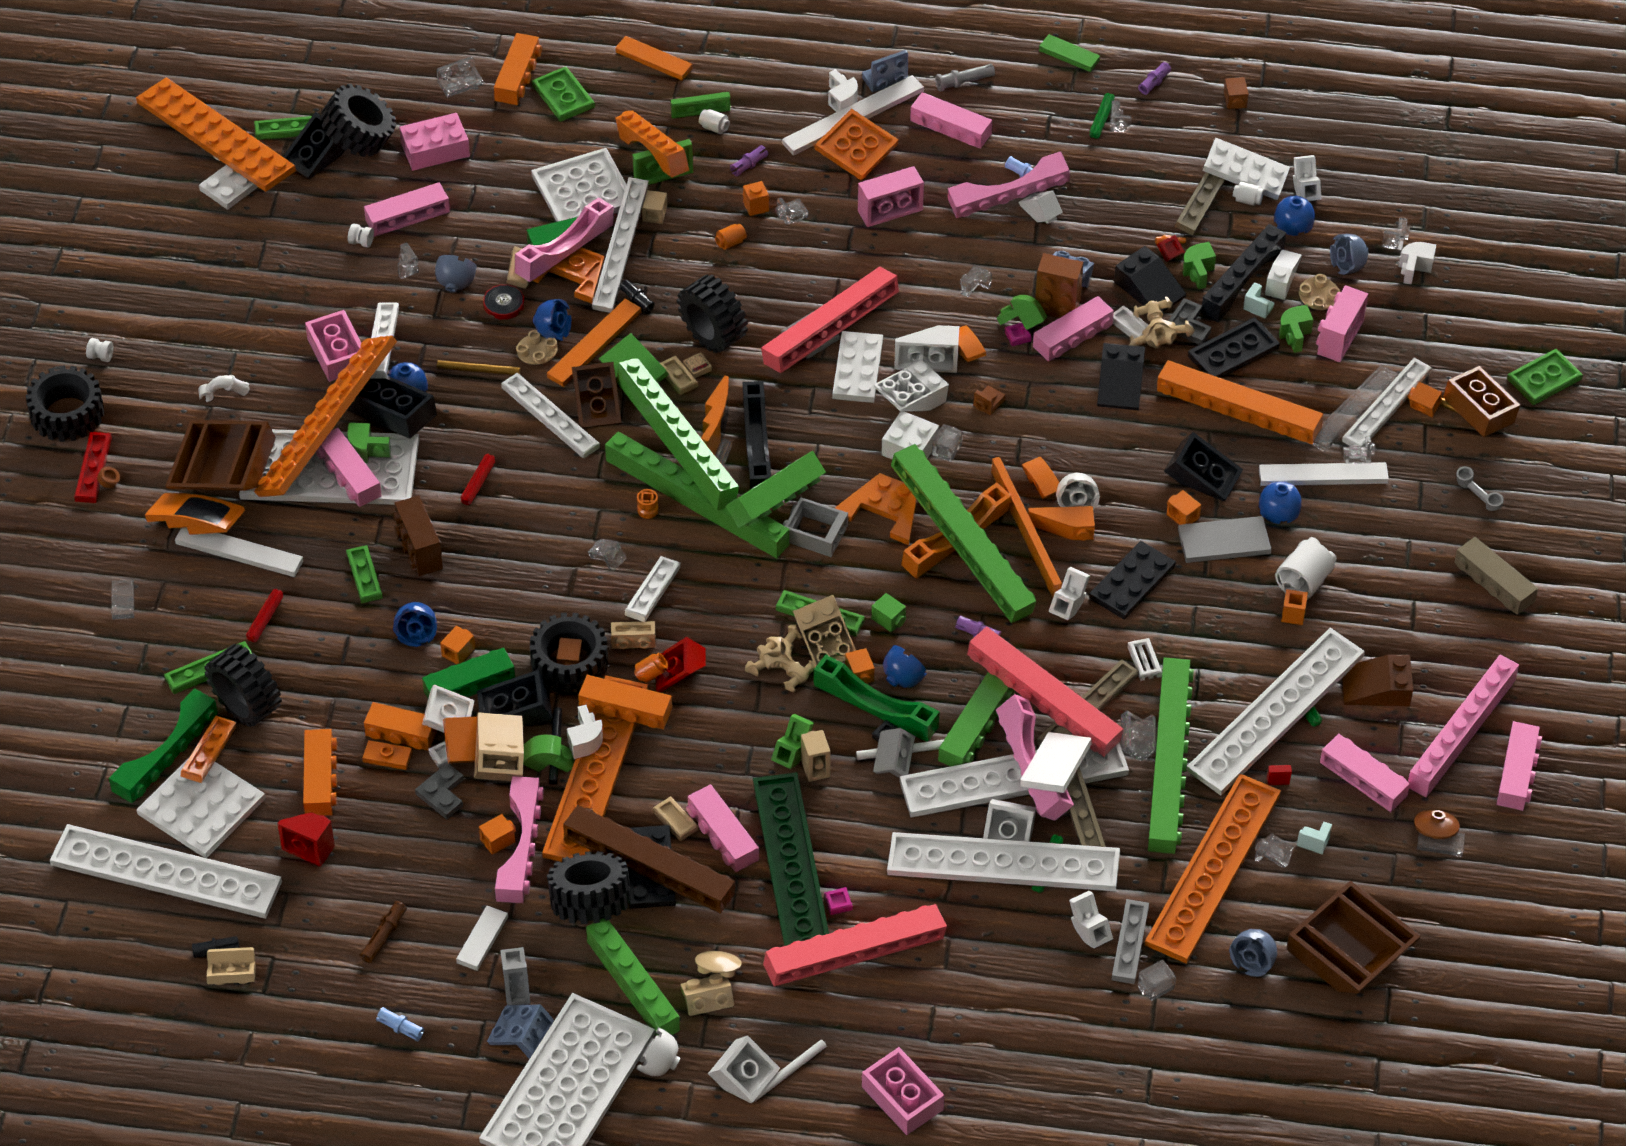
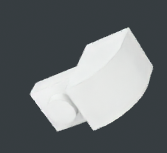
M836 69L829 72V87L831 90L828 91V105L838 112L857 103L858 84L856 79L853 77L847 80Z
M1315 156L1294 157L1295 175H1293V183L1296 195L1304 197L1308 201L1321 200V182L1316 177Z
M1414 242L1402 249L1399 267L1402 268L1401 274L1405 275L1403 283L1412 284L1415 270L1431 273L1436 244Z
M1072 567L1068 568L1062 587L1055 592L1048 612L1066 620L1071 619L1086 596L1085 589L1090 575Z
M587 705L578 707L580 725L567 728V740L574 759L596 752L603 741L602 721L595 720L593 712L589 713Z
M1087 891L1069 900L1074 915L1071 917L1072 923L1077 933L1087 945L1096 948L1113 939L1108 919L1099 914L1092 892Z

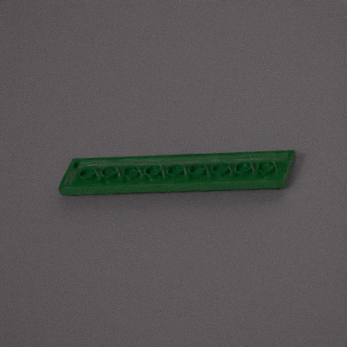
M795 772L753 778L754 793L783 945L787 946L795 941H805L816 935L823 936L829 934L798 774Z

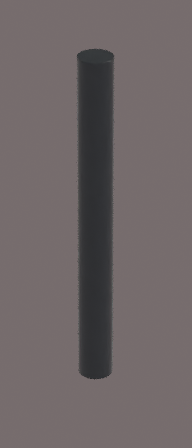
M555 707L553 709L552 735L561 737L562 708ZM550 765L548 782L551 785H556L558 782V768Z

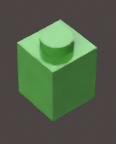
M885 593L872 605L871 619L889 632H893L897 627H901L905 623L906 606Z

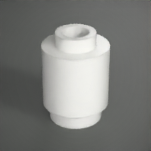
M711 109L703 110L699 117V124L703 128L718 134L727 131L730 125L727 115Z
M1240 182L1239 185L1234 187L1233 197H1236V202L1253 206L1255 204L1260 205L1264 189H1260L1256 185Z

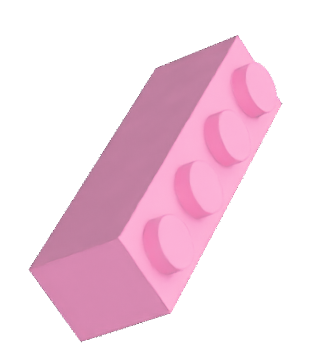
M922 92L911 106L910 121L981 149L992 134L991 119Z
M439 182L364 206L365 220L368 226L374 229L375 237L449 213L450 208L449 198Z
M1097 296L1036 331L1033 337V347L1048 362L1058 358L1069 349L1077 347L1081 342L1091 339L1102 330L1108 329L1113 324L1114 310Z
M340 429L332 430L316 451L319 459L325 461L328 471L335 474L340 487H345L351 501L354 500L359 507L381 497V486L378 479Z
M1513 721L1496 805L1523 811L1525 802L1530 803L1532 789H1528V786L1534 783L1536 772L1531 770L1532 766L1536 767L1539 754L1535 753V749L1540 750L1542 736H1538L1540 727Z
M1338 734L1322 749L1321 764L1389 812H1392L1408 796L1410 783L1403 776L1396 774L1386 764L1380 763L1367 751L1357 747L1350 739Z
M711 784L688 796V806L686 809L689 816L697 820L701 832L709 836L713 848L721 852L727 866H731L737 872L759 861V847Z

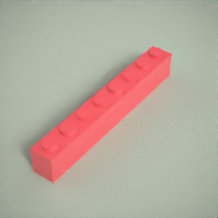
M878 267L761 347L764 364L779 373L790 368L899 292L897 275L882 267Z
M987 626L969 642L967 655L974 662H978L990 674L1002 680L1007 687L1018 692L1021 697L1028 699L1042 713L1050 716L1059 726H1063L1070 731L1072 735L1090 737L1092 742L1090 749L1092 751L1098 752L1104 757L1121 741L1123 733L1121 726Z
M936 904L925 905L909 912H900L895 916L881 917L866 924L860 923L848 929H838L833 933L823 936L816 935L805 941H795L790 945L780 948L773 947L766 951L763 965L775 987L944 939L947 925Z

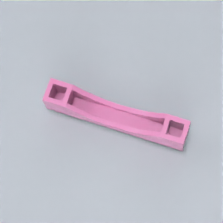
M1060 151L1042 157L1029 173L1009 183L985 186L965 182L948 188V201L956 218L966 217L974 212L988 210L990 207L1006 204L1011 200L1024 198L1035 192H1043L1048 188L1061 186L1070 181V170Z
M599 197L586 205L574 223L559 237L543 245L534 246L529 244L515 254V273L529 282L543 274L613 226L614 206Z
M1014 694L997 708L996 712L999 716V723L1007 735L1006 740L1012 747L1013 756L1021 768V775L1023 776L1036 754L1034 747L1036 716L1029 700ZM1067 788L1064 793L1028 789L1037 806L1036 811L1041 817L1055 821L1074 806Z
M512 776L509 794L510 807L521 824L522 834L514 854L498 869L495 885L497 902L524 903L525 894L529 895L530 881H527V877L532 875L533 862H530V857L535 856L533 838L538 836V824L535 823L536 819H540L541 806H538V802L543 801L544 788L540 787L539 778Z

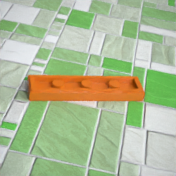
M625 36L615 47L616 53L682 81L692 70L691 63L628 36Z
M215 716L182 768L180 777L202 783L236 729L237 722Z

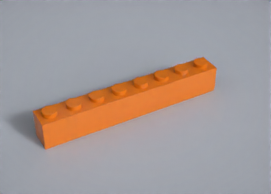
M1167 360L1158 376V392L1302 442L1313 444L1322 428L1323 413L1169 360Z

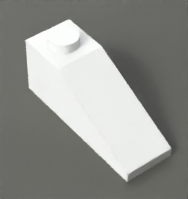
M1281 250L1269 272L1265 295L1285 300L1302 254Z

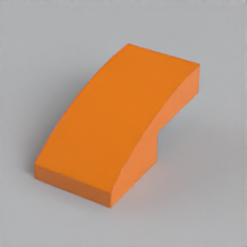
M967 325L960 327L959 355L967 362L986 356L985 349Z
M1041 456L1021 465L1031 484H1035L1042 499L1056 494L1059 481Z

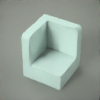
M1254 282L1245 295L1243 309L1266 318L1273 309L1274 302L1260 297L1262 285Z
M1323 822L1320 831L1305 826L1299 832L1297 846L1323 854L1330 838L1332 824Z

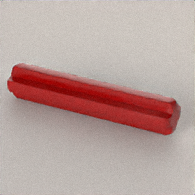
M484 455L460 497L462 504L468 506L474 500L495 463L493 455Z
M273 589L246 633L248 641L255 643L259 639L283 598L281 590Z

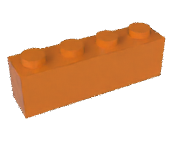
M516 33L494 85L495 101L518 105L520 98L524 97L525 86L530 83L531 71L535 70L536 59L542 53L539 37Z
M591 675L586 676L578 695L579 706L587 705L589 712L623 719L631 723L647 725L651 728L664 730L672 711L671 695Z
M332 729L305 730L303 805L305 814L312 812L323 816L333 815V806H337L336 792L333 793V788H337V775L333 774V769H337V756H333V751H337V738H333Z

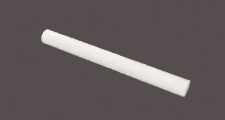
M944 740L914 743L912 753L939 749ZM877 749L856 751L857 760L876 758Z
M819 1040L775 1074L754 1101L756 1102L827 1047L826 1043L823 1040Z

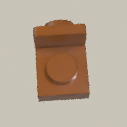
M988 385L982 392L976 390L973 406L991 415L1005 401V394Z

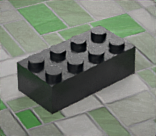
M388 375L386 378H370L347 409V411L409 439L437 416L433 395Z

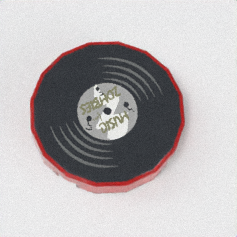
M497 285L489 289L484 295V309L488 315L491 314L496 319H511L519 315L521 309L523 310L524 296L515 286Z

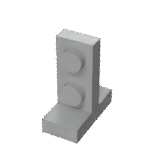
M524 947L500 950L507 1005L530 1004Z

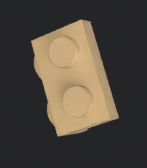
M655 621L612 622V649L655 648Z
M253 947L211 949L207 951V984L223 985L225 983L246 984L254 982L256 964Z
M713 974L709 978L700 980L691 979L686 983L680 984L689 1016L734 1006L731 984L727 977H723L720 974Z

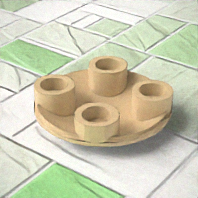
M1317 274L1300 285L1299 297L1305 305L1312 309L1326 310L1330 305H1334L1335 296L1340 292V289L1335 283L1327 279L1324 274Z
M532 330L528 333V336L518 343L516 351L518 357L523 362L537 365L550 361L558 351V344L555 338L545 339L537 330Z
M707 951L698 954L695 958V963L698 965L697 971L702 974L713 972L720 973L723 977H733L734 972L741 967V960L738 957L723 951Z

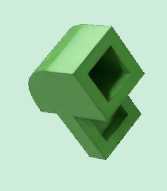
M1209 242L1193 245L1184 254L1183 276L1190 275L1191 281L1195 282L1198 290L1206 288L1207 271L1215 269L1216 255Z
M1018 295L1010 301L1013 307L1008 305L1000 310L1001 313L998 315L997 320L1002 325L1019 316L1025 329L1028 330L1045 321L1047 315L1035 298L1028 295Z
M1307 305L1292 307L1286 310L1281 317L1279 338H1286L1287 344L1291 345L1294 353L1302 351L1303 335L1312 333L1313 317Z
M349 423L348 441L365 463H368L369 457L391 456L390 437H372L370 423Z
M793 714L790 717L785 736L777 740L771 760L789 769L799 764L801 761V735L812 731L814 722Z
M539 735L523 744V765L538 772L549 764L565 772L572 770L574 758L570 748L561 744V737Z

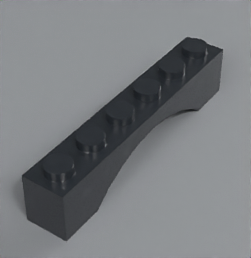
M1268 224L1203 296L1201 314L1219 323L1230 310L1238 294L1251 276L1264 264L1274 261L1281 250H1284L1286 232Z
M763 381L742 382L750 490L771 477Z

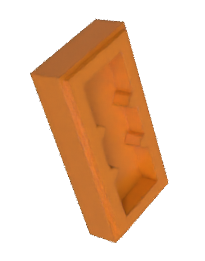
M368 740L362 757L363 763L406 770L412 755V748Z

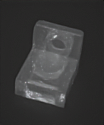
M1112 100L1110 131L1130 132L1131 116L1123 115V109H1120V101Z
M782 197L777 199L776 213L780 219H783L786 225L808 217V210L800 199L785 203Z
M407 242L401 244V254L398 255L400 260L398 262V274L402 279L418 273L419 266L418 258Z
M1365 436L1364 447L1358 445L1343 447L1345 464L1371 463V456H1375V443L1371 442L1369 436Z
M1271 833L1265 839H1260L1255 847L1257 851L1255 860L1259 862L1266 857L1284 868L1289 864L1294 846Z

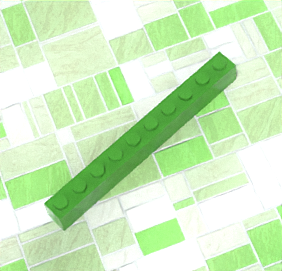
M635 358L619 362L616 381L713 507L717 511L726 509L725 506L737 499L739 488L737 483L640 360Z
M619 431L605 444L607 462L776 559L789 546V528L768 516L762 519L758 516L759 521L748 527L745 524L738 528L728 510L722 509L717 511L684 468Z
M916 444L894 453L891 467L1009 621L1013 623L1032 614L1036 604L1034 594L1028 591L1021 577L1016 575L1011 569L1010 563L1001 556L997 546L991 543L984 529L978 526L973 515L964 508L960 498L954 495L949 484L938 474L936 467L927 460L925 453Z
M1165 657L1163 659L1148 851L1175 854L1176 845H1181L1182 832L1178 831V826L1182 827L1183 813H1179V808L1184 807L1185 795H1181L1180 790H1185L1186 776H1182V771L1186 772L1187 758H1183V753L1187 754L1189 740H1184L1185 735L1189 736L1190 722H1186V717L1190 718L1191 704H1187V700L1192 698V687L1188 686V683L1193 682L1194 669H1190V660Z

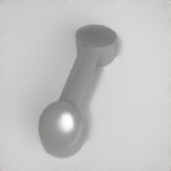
M1463 466L1457 470L1456 479L1458 484L1463 488H1469L1484 501L1487 510L1495 511L1503 506V496L1500 493L1492 492L1487 494L1473 481L1474 472L1470 467Z

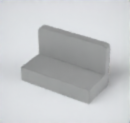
M901 728L881 731L873 772L876 774L890 772L899 778L900 776L908 775L915 736Z

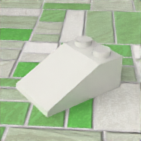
M938 325L896 338L894 369L903 370L923 360L935 372L957 373L959 326Z

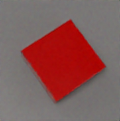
M1176 235L1157 244L1166 262L1185 253Z
M1291 765L1268 766L1267 785H1290Z

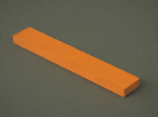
M624 299L547 372V378L564 387L573 378L572 367L587 365L641 313V307Z

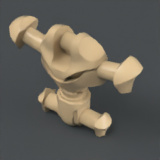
M1165 297L1166 300L1159 302L1152 300L1145 306L1138 308L1134 306L1133 315L1139 318L1140 315L1147 314L1150 324L1143 330L1142 336L1134 339L1131 335L1129 345L1140 346L1147 343L1149 346L1159 348V345L1166 343L1171 345L1177 334L1186 333L1187 337H1190L1195 332V329L1187 320H1185V325L1175 326L1174 322L1162 319L1163 313L1161 309H1170L1173 304L1168 297Z
M789 625L788 634L785 638L769 637L766 639L767 644L765 646L759 645L757 647L760 660L756 663L748 661L745 665V672L758 677V671L765 667L768 670L782 668L791 677L789 681L783 682L785 690L795 692V687L808 680L809 674L814 671L817 664L815 660H809V663L803 667L798 661L796 662L792 659V642L795 639L800 640L803 636L797 630L796 625Z

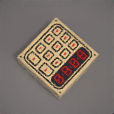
M702 353L683 361V365L694 378L712 371L711 365Z

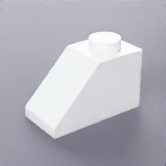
M1054 191L1034 193L1019 201L1020 206L1036 222L1045 221L1048 224L1057 220L1056 216L1063 213Z

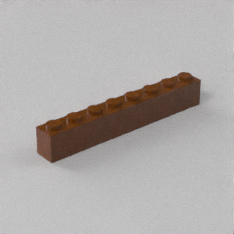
M577 805L563 823L565 838L595 853L597 851L603 852L605 856L611 853L614 854V858L619 856L622 858V862H626L628 869L721 914L735 895V881L729 876L721 875L706 865L694 862L690 857L682 856L671 848L654 842L649 837H643L632 829L615 823L608 817L604 818L590 808Z

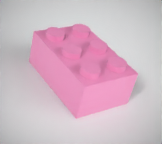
M457 113L399 127L401 145L412 171L470 157L468 137Z
M914 166L858 183V212L867 227L923 210L924 182Z
M1345 285L1342 292L1336 294L1334 305H1330L1327 310V318L1325 320L1322 319L1318 327L1320 332L1316 341L1318 355L1337 362L1342 361L1364 322L1368 293Z
M345 310L305 322L307 339L329 382L338 379V374L350 363L349 359L361 348V341Z
M900 1047L862 1072V1088L906 1135L944 1110V1094Z

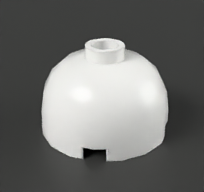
M1084 473L1068 474L1060 481L1056 491L1060 507L1093 506L1094 510L1099 503L1100 495L1097 484L1090 476Z
M658 1028L655 1033L659 1035H656L655 1039H650L639 1060L644 1062L643 1065L640 1064L636 1068L650 1076H661L669 1069L674 1070L680 1060V1057L677 1056L679 1048L675 1038L667 1031Z

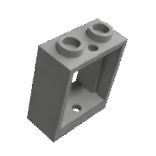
M800 497L797 505L794 504L792 506L790 517L784 521L783 526L789 528L790 544L832 557L848 527V513ZM803 516L832 525L826 538L797 530Z

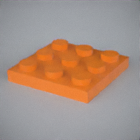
M851 108L815 144L814 149L862 181L898 145L899 139Z

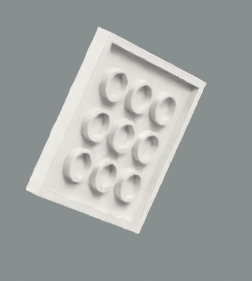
M607 148L531 170L532 177L556 222L579 216L584 207L598 197L614 206L613 214L619 212L627 184Z
M186 760L137 808V814L202 857L207 858L266 797L265 793L214 762L202 783L180 777L181 770L187 762Z

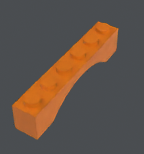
M633 110L625 111L620 116L615 117L620 139L628 145L637 141L642 143L652 153L662 171L671 178L689 171L685 149Z
M996 482L981 493L967 511L973 515L978 526L984 529L1009 511L1011 495ZM939 532L931 537L919 539L905 549L901 566L917 579L955 551V549L944 534Z

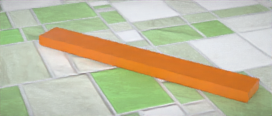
M993 458L991 473L995 481L1011 495L1009 510L1053 598L1055 592L1061 589L1062 582L1001 458Z

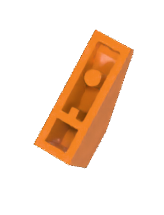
M1093 506L1028 508V515L1034 527L1070 540H1094Z

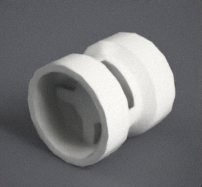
M352 224L348 232V243L354 245L359 243L367 248L371 246L374 238V229L370 227L362 228L358 224Z
M91 338L87 344V358H100L101 361L109 362L113 354V343L110 341L100 342L99 339Z

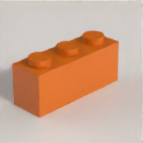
M372 702L364 721L365 736L372 739L389 741L397 745L410 746L418 750L429 751L428 749L431 747L437 730L422 724L424 718L422 713Z

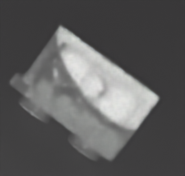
M472 56L437 68V81L447 98L483 85V79L475 68Z
M1129 711L1122 713L1121 727L1123 728V733L1121 737V751L1139 761L1156 752V717L1150 715L1145 719H1141Z

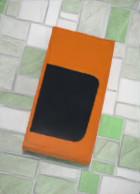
M726 375L705 403V418L703 420V435L701 439L715 457L724 439L728 423L729 377Z
M164 493L148 510L145 517L147 522L166 521L168 528L187 527L189 535L224 533L231 528L245 509L243 506L204 495Z

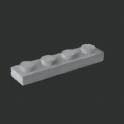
M1126 899L1112 973L1113 981L1135 984L1149 903Z

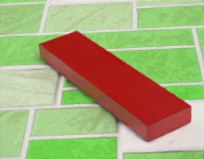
M90 432L74 496L75 502H97L101 486L97 476L106 465L112 440L111 433Z

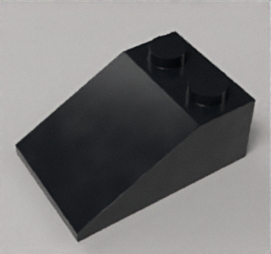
M317 112L313 114L283 155L285 159L295 165L297 172L309 180L345 152L341 148L342 145L340 143L336 145L333 142L334 138L327 136L326 132L328 130L323 129V121H320L321 115Z
M1146 246L1115 266L1114 283L1143 306L1152 300L1157 302L1166 300L1165 297L1170 299L1173 306L1186 297L1185 291L1160 257ZM1168 308L1161 309L1162 313L1166 311Z
M1103 343L1098 407L1139 410L1145 347Z
M1194 432L1181 441L1164 470L1166 474L1181 485L1221 501L1226 500L1243 471L1241 467Z
M539 670L477 690L479 713L522 716L523 726H533L553 719L549 687Z

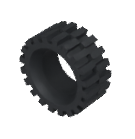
M347 84L346 87L342 85L335 91L321 111L320 121H323L322 127L328 130L326 132L327 136H332L334 138L333 142L336 145L338 143L342 145L341 148L343 150L350 149L351 154L354 155L359 152L362 157L366 155L369 157L373 156L374 153L377 154L395 131L396 123L394 122L396 118L391 115L393 111L391 108L386 107L387 103L385 100L380 101L378 99L380 97L378 94H371L370 89L365 88L362 90L360 85L355 87L352 84Z
M707 274L678 293L677 304L680 305L678 311L683 315L681 319L683 322H686L687 330H691L693 333L692 337L695 340L698 339L699 344L706 346L708 351L711 352L713 350V353H720L746 335L748 320L744 318L746 316L745 311L740 308L742 304L735 299V293L729 291V286L726 283L723 285L722 280L719 278L715 279L714 275L709 276Z
M64 365L59 366L60 370L55 371L53 367L48 369V374L44 372L38 374L39 380L34 378L31 381L32 387L28 386L26 402L31 424H33L35 431L39 430V435L42 437L48 435V439L54 441L55 437L59 438V442H65V438L75 441L78 435L84 438L87 436L86 431L93 432L96 430L95 424L100 425L102 422L101 417L104 416V405L99 382L95 380L92 373L87 375V370L83 368L77 371L76 366L66 369ZM64 398H75L84 402L80 408L68 413L47 411L54 402Z
M561 613V618L558 619L555 615L550 616V622L547 623L543 620L540 623V629L536 627L533 631V636L530 638L532 672L539 670L548 687L553 686L554 692L559 693L560 689H565V694H571V689H576L577 693H579L587 675L602 678V674L605 675L607 671L608 650L605 631L602 627L599 628V623L595 620L590 623V617L584 615L582 619L579 618V613H573L572 617H567V613ZM560 638L581 639L582 649L589 654L586 660L574 665H561L549 659L550 655L558 649Z
M233 644L208 662L204 668L206 670L204 673L208 678V685L213 688L211 691L214 695H217L219 703L226 707L225 710L228 713H232L233 718L237 721L240 720L241 724H247L248 727H251L281 706L282 698L279 697L281 693L276 688L278 685L276 681L272 680L270 671H266L263 662H259L257 656L254 653L250 654L249 649L246 647L243 648L240 644Z
M589 851L585 852V855L580 856L579 853L573 854L571 859L565 857L562 859V863L556 862L554 868H550L549 874H547L551 909L555 916L560 915L561 920L565 921L569 918L570 923H576L577 920L581 921V924H587L588 921L600 923V919L604 918L607 921L612 919L611 915H620L621 910H626L628 904L631 903L627 864L622 862V858L619 856L614 858V854L608 853L605 856L603 852L597 851L596 854H592Z

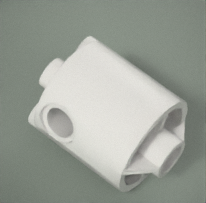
M1314 537L1303 540L1277 569L1275 573L1276 582L1284 593H1286V589L1308 592V600L1322 585L1327 575L1333 571L1335 567L1334 562L1337 559L1336 555L1328 551Z

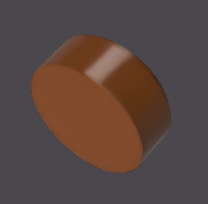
M103 467L98 473L97 479L103 487L114 488L120 480V474L112 467Z

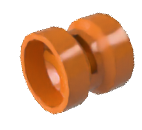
M652 489L641 490L637 494V512L642 518H653L659 511L658 494Z

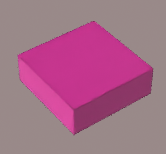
M1023 323L1005 327V334L1011 346L1031 342L1032 336L1025 329Z
M846 887L824 892V898L830 915L853 910Z

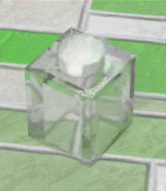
M943 424L932 442V455L951 462L962 446L963 431Z
M1162 959L1139 972L1138 988L1143 995H1147L1153 1001L1175 988L1176 976Z

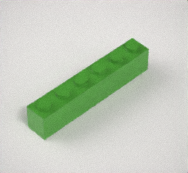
M811 451L725 507L738 528L745 524L750 527L759 521L758 516L762 519L772 513L770 508L774 511L784 505L783 500L787 503L795 498V492L799 495L809 489L807 484L811 487L820 482L819 477L826 473L815 453Z
M988 672L939 747L938 761L948 766L971 763L976 749L982 747L985 735L993 730L995 719L998 716L996 709L1015 694V690L1007 687L1002 680Z
M603 918L600 919V923L588 925L586 927L587 943L646 1024L655 1029V1031L661 1028L671 1035L679 1032V1015L611 922Z

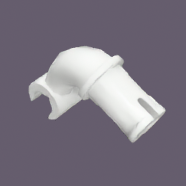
M234 375L218 376L208 384H203L198 388L199 399L206 396V402H209L214 398L213 393L222 388L226 391L231 390L245 396L249 392V383L236 379Z

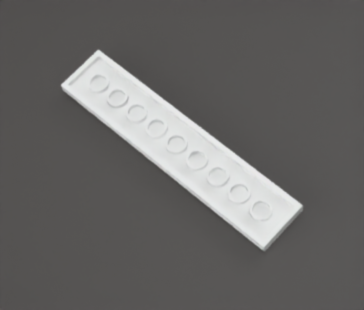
M1329 628L1187 765V772L1219 795H1222L1235 783L1239 774H1244L1364 657L1365 651L1332 628Z
M1120 743L1104 757L1089 748L1079 766L1085 783L1126 776L1129 773ZM1013 754L900 776V785L911 818L988 803L992 799L1003 800L1029 795V788L1021 787L1020 779L1022 778L1021 768Z
M67 824L50 859L52 866L265 919L282 883L280 876Z
M893 832L887 874L1116 891L1120 848Z

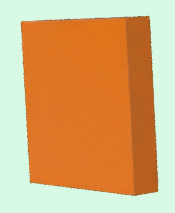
M477 717L444 718L443 725L448 763L475 762Z

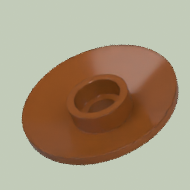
M1424 810L1418 813L1414 819L1415 828L1421 834L1434 839L1454 837L1460 828L1458 820L1453 815L1441 810Z

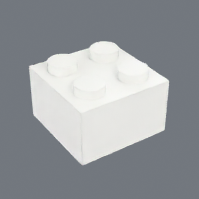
M905 411L900 412L882 438V456L893 459L894 453L916 444L925 453L926 458H928L939 441V425Z

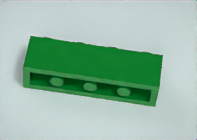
M505 648L492 650L482 656L471 658L463 663L449 666L444 670L422 677L423 691L429 699L432 686L437 685L462 696L470 697L476 695L477 690L515 678V669Z

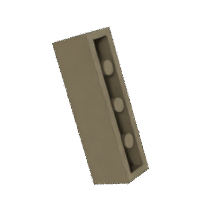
M1476 537L1457 549L1454 562L1457 567L1465 571L1476 583L1483 586L1492 596L1500 600L1506 608L1512 610L1515 614L1518 615L1536 601L1538 588Z

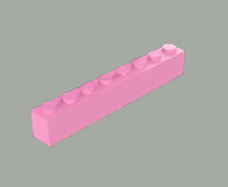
M1502 655L1497 657L1411 769L1408 779L1411 790L1427 798L1516 681L1519 664Z

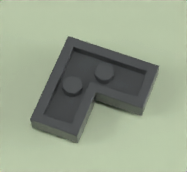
M1184 298L1168 320L1174 322L1175 326L1185 325V320H1187L1195 329V332L1190 337H1187L1186 333H1180L1177 336L1199 345L1205 342L1212 328L1196 321L1202 311V305Z
M447 763L415 789V794L447 820L463 807V801L451 792V790L464 781L463 775Z

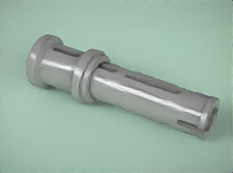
M992 64L960 72L952 70L948 74H936L935 84L940 92L944 91L945 88L953 86L958 88L962 83L994 76L995 69Z

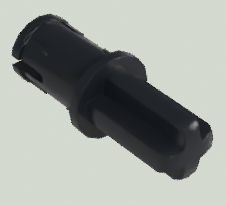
M624 280L620 284V289L630 297V301L636 303L645 313H649L654 308L655 303L644 294L642 289L635 287L629 280Z
M236 936L217 940L212 938V941L192 943L194 958L207 956V951L211 949L239 948V940Z

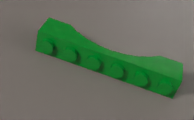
M826 654L814 668V686L884 721L887 720L896 727L926 742L930 740L939 728L940 711L922 702L902 701L887 696L863 682L844 663Z
M194 688L180 703L178 723L168 739L146 756L123 763L109 777L111 791L132 804L137 798L143 796L150 784L158 780L160 774L173 764L174 759L181 752H184L189 743L195 737H198L203 728L217 716L215 699Z

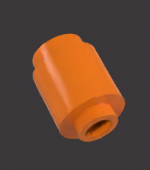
M732 224L716 232V244L724 250L729 249L746 239V231L741 224Z
M661 653L651 654L635 665V676L639 681L648 683L663 674L665 669L668 668V663Z

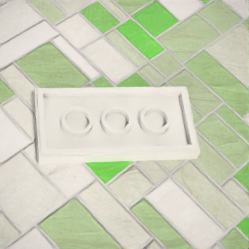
M1048 732L1020 779L1021 787L1064 793L1092 745L1091 738Z

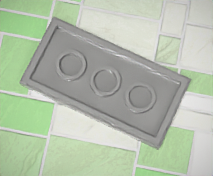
M1263 516L1178 525L1186 563L1271 554V546Z

